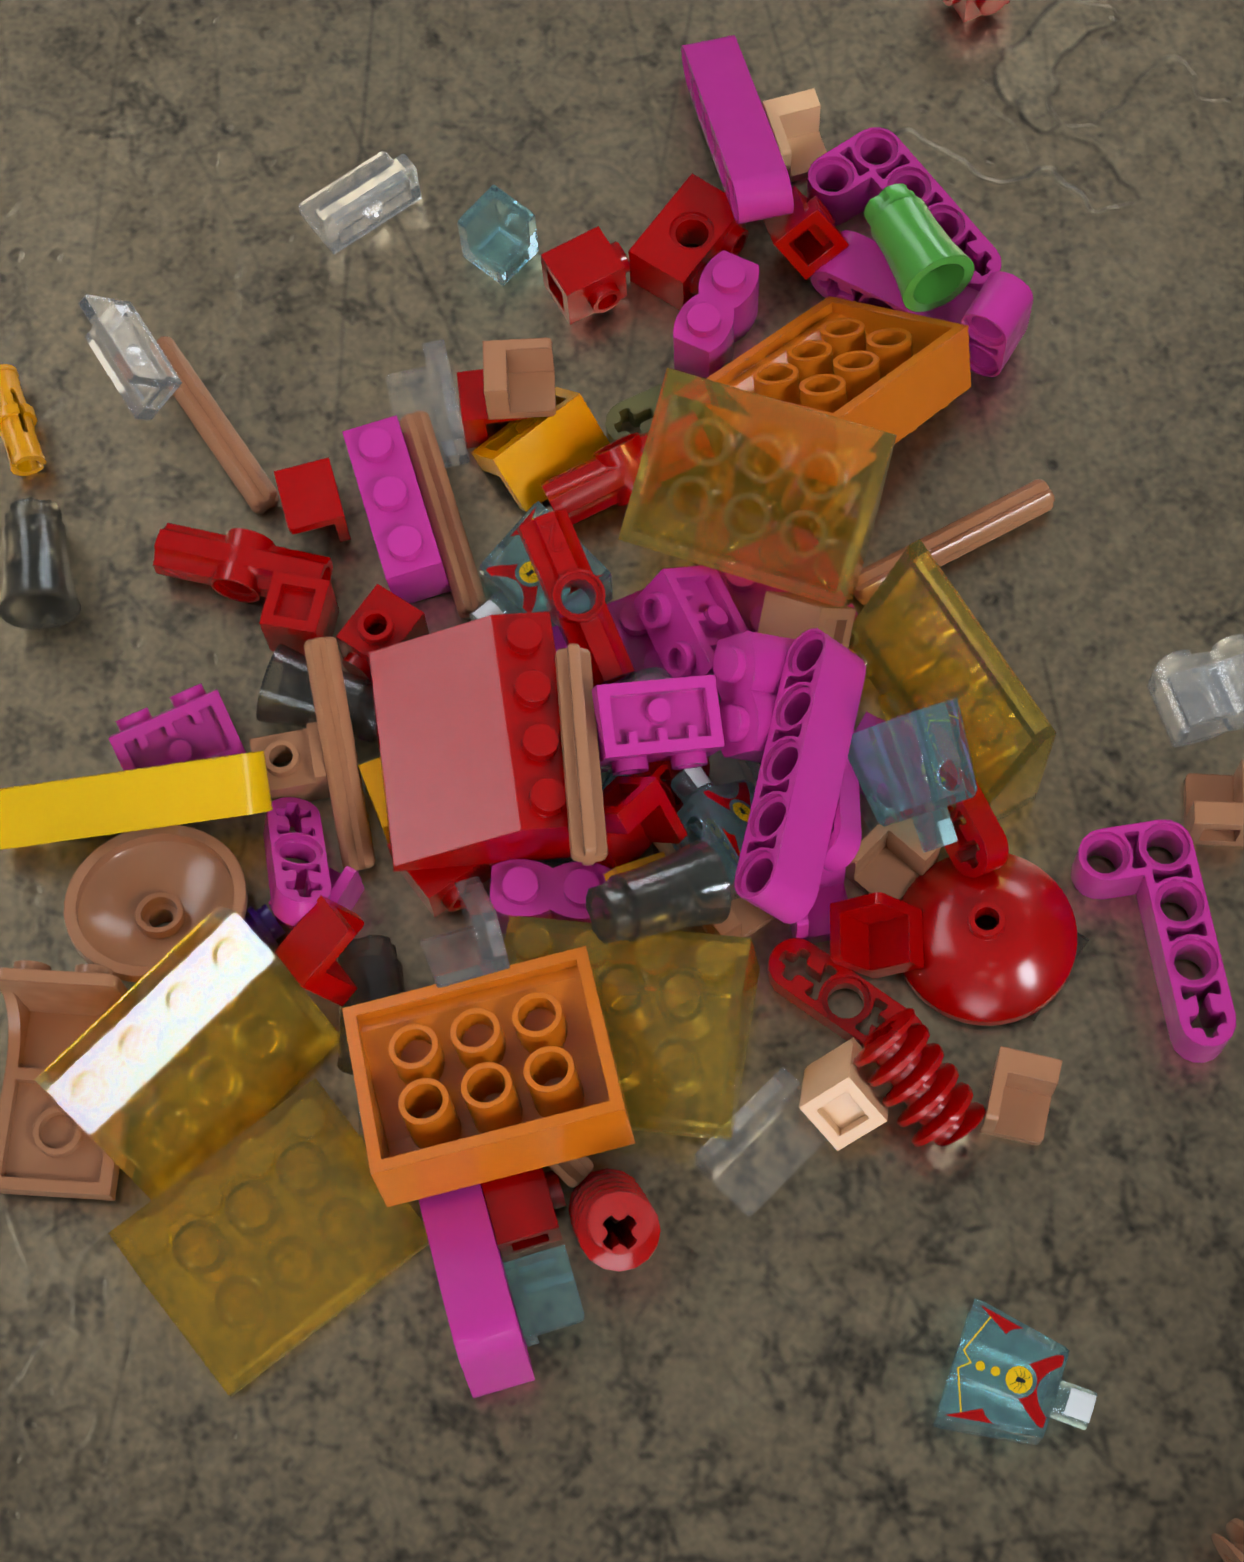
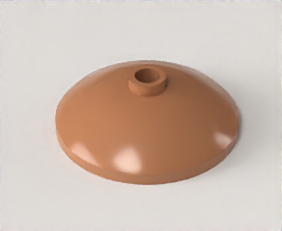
M174 825L125 832L99 846L78 867L65 894L64 920L74 948L88 964L108 967L113 971L112 975L119 977L123 981L136 983L163 982L199 970L213 961L229 946L244 921L248 902L247 886L242 868L235 855L221 841L204 831L187 826ZM171 922L166 926L156 927L160 923Z

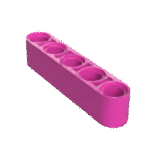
M735 35L682 45L681 58L686 84L736 223L743 224L793 213L794 203L789 174Z
M818 628L809 629L799 635L790 646L785 659L734 882L736 893L741 898L787 924H793L803 919L814 906L818 895L866 675V665L862 658Z

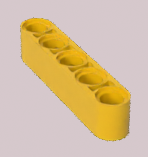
M264 751L1 788L0 850L272 811L273 807Z

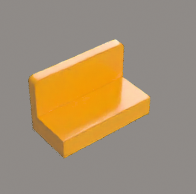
M555 387L556 414L554 416L530 417L511 421L471 452L483 471L497 475L502 479L515 502L523 511L531 512L548 499L541 486L542 483L548 481L549 478L568 471L572 467L593 459V454L597 450L610 443L583 397L578 392Z

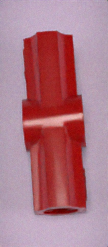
M692 409L641 435L639 432H635L605 445L593 454V459L549 478L541 486L553 510L557 511L565 508L572 525L614 504L623 506L644 498L663 486V480L679 472L686 471L704 460H708V458L716 455V452L696 410Z
M566 509L548 512L519 526L517 531L547 599L546 606L547 611H550L551 620L559 627L567 647L569 644H579L580 648L588 649L591 654L593 687L602 684H612L635 672L605 602L606 593L604 585L598 576L593 574ZM575 587L586 592L590 599V610L582 614L572 613L567 610L562 603V591L566 588Z
M167 523L163 529H160L154 545L153 567L157 574L210 585L220 595L238 602L253 603L257 602L260 596L266 597L274 571L329 580L331 582L333 563L330 557L276 546L265 535L249 529L233 528L227 531L226 535Z

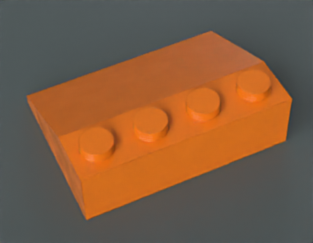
M828 296L695 385L696 396L792 471L816 477L823 483L842 484L971 388L968 325Z
M586 946L342 1008L370 1174L387 1207L636 1144Z

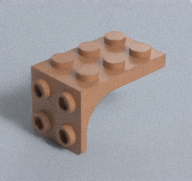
M31 960L15 961L13 968L0 967V991L5 1000L8 1017V1051L0 1098V1194L115 1201L142 1009L120 978L112 975L113 971L108 967L96 964H79L75 966L74 972L51 970V967L45 963Z

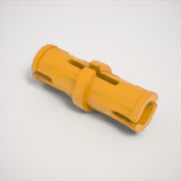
M0 364V436L8 455L11 472L17 476H29L41 471L44 468L43 464H46V459L42 453L34 428L37 423V417L33 407L26 403L16 367L10 364Z

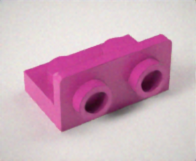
M714 564L662 569L634 599V607L670 678L714 675L713 660L718 640L748 631Z
M715 674L596 685L592 689L600 767L612 766L613 775H631L646 772L649 770L648 762L671 760V768L674 770L702 767L708 764V756L725 747Z
M202 683L169 697L173 708L152 717L148 707L115 721L119 732L110 735L108 738L123 771L246 753L217 688L206 693Z

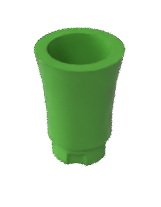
M904 183L885 187L876 197L868 201L864 210V217L871 226L873 239L883 253L893 273L903 303L907 309L914 312L932 310L950 302L966 288L974 274V263L940 226L923 199L917 197Z

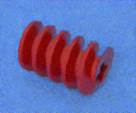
M907 1008L879 1025L863 1042L864 1047L854 1058L853 1062L856 1067H862L872 1062L877 1063L878 1068L870 1076L868 1083L871 1087H877L887 1082L893 1085L883 1098V1104L886 1107H891L902 1102L906 1103L907 1107L898 1117L897 1123L900 1127H906L920 1122L922 1126L912 1137L911 1141L915 1147H920L930 1142H934L941 1147L947 1146L972 1132L983 1120L986 1108L978 1102L971 1103L974 1096L971 1087L963 1082L956 1083L959 1077L958 1069L954 1064L942 1063L944 1058L942 1047L936 1043H927L930 1037L929 1029L921 1023L912 1024L915 1011L913 1008Z
M605 1168L590 1172L573 1189L568 1207L570 1221L580 1247L590 1261L603 1269L621 1272L635 1269L649 1260L658 1246L661 1229L657 1213L633 1177L621 1170ZM609 1216H613L616 1220H619V1222L615 1224L612 1220H609L607 1218Z

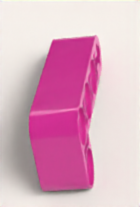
M881 127L863 130L823 154L811 164L808 170L807 198L810 200L817 196L835 219L834 226L843 224L863 212L868 201L876 197L885 187L904 183L917 197L923 199L934 218L952 241L973 261L974 274L967 286L980 291L991 273L1001 271V256L996 248L903 142L890 130ZM834 189L837 190V192H828L825 190Z
M844 230L841 232L850 246L822 265L811 276L812 285L824 298L832 296L968 325L970 370L986 377H995L1000 374L1028 328L1034 299L1031 289L1023 280L1013 274L996 271L989 275L980 291L966 286L950 302L929 311L914 312L905 307L893 273L877 243L854 231Z
M1153 820L1102 828L1090 832L1082 839L1071 866V880L1074 887L1082 895L1091 899L1104 900L1136 895L1173 1048L1183 1059L1193 1063H1205L1215 1059L1233 1036L1236 1028V1013L1193 840L1189 832L1181 824L1172 820ZM1162 847L1167 849L1172 854L1175 862L1170 864L1158 863L1149 856L1147 848ZM1092 856L1108 858L1113 863L1116 871L1111 873L1097 872L1089 865L1087 858ZM1176 903L1186 910L1189 919L1186 921L1171 920L1163 913L1160 905ZM1180 959L1194 962L1200 967L1203 978L1189 980L1177 972L1174 962ZM1203 998H1205L1204 1001L1202 1002L1201 1006L1199 1007V1006H1198V1001H1200V1000H1202ZM1197 1015H1199L1203 1028L1214 1029L1211 1037H1206L1203 1028H1192L1191 1025Z
M481 1184L418 1199L453 1342L473 1399L534 1381L535 1376L515 1311Z

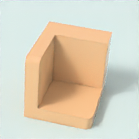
M814 88L762 101L763 109L786 165L790 182L808 178V170L811 164L817 158L827 153L819 132L821 105Z
M854 1037L805 1068L800 1096V1110L837 1151L888 1120L889 1107L883 1104V1098L890 1091L891 1083L887 1082L877 1087L870 1086L868 1080L878 1068L876 1062H872L862 1067H856L853 1061L862 1050V1046Z

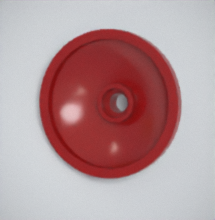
M1008 854L1007 861L1001 868L975 878H970L960 873L950 857H947L935 863L922 876L919 875L903 896L902 901L922 909L924 968L903 972L902 975L913 992L925 1004L943 1016L955 1021L978 1026L1003 1025L1019 1021L1036 1013L1054 999L1063 988L1071 973L1077 950V926L1073 909L1063 890L1055 880L1037 865L1026 859ZM988 915L995 918L998 925L992 930H983L977 926L975 921L981 916Z

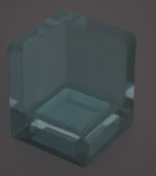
M494 184L458 220L463 257L502 286L539 251L536 219L533 212Z
M565 1244L503 1263L527 1347L540 1343L538 1335L584 1321L585 1314Z

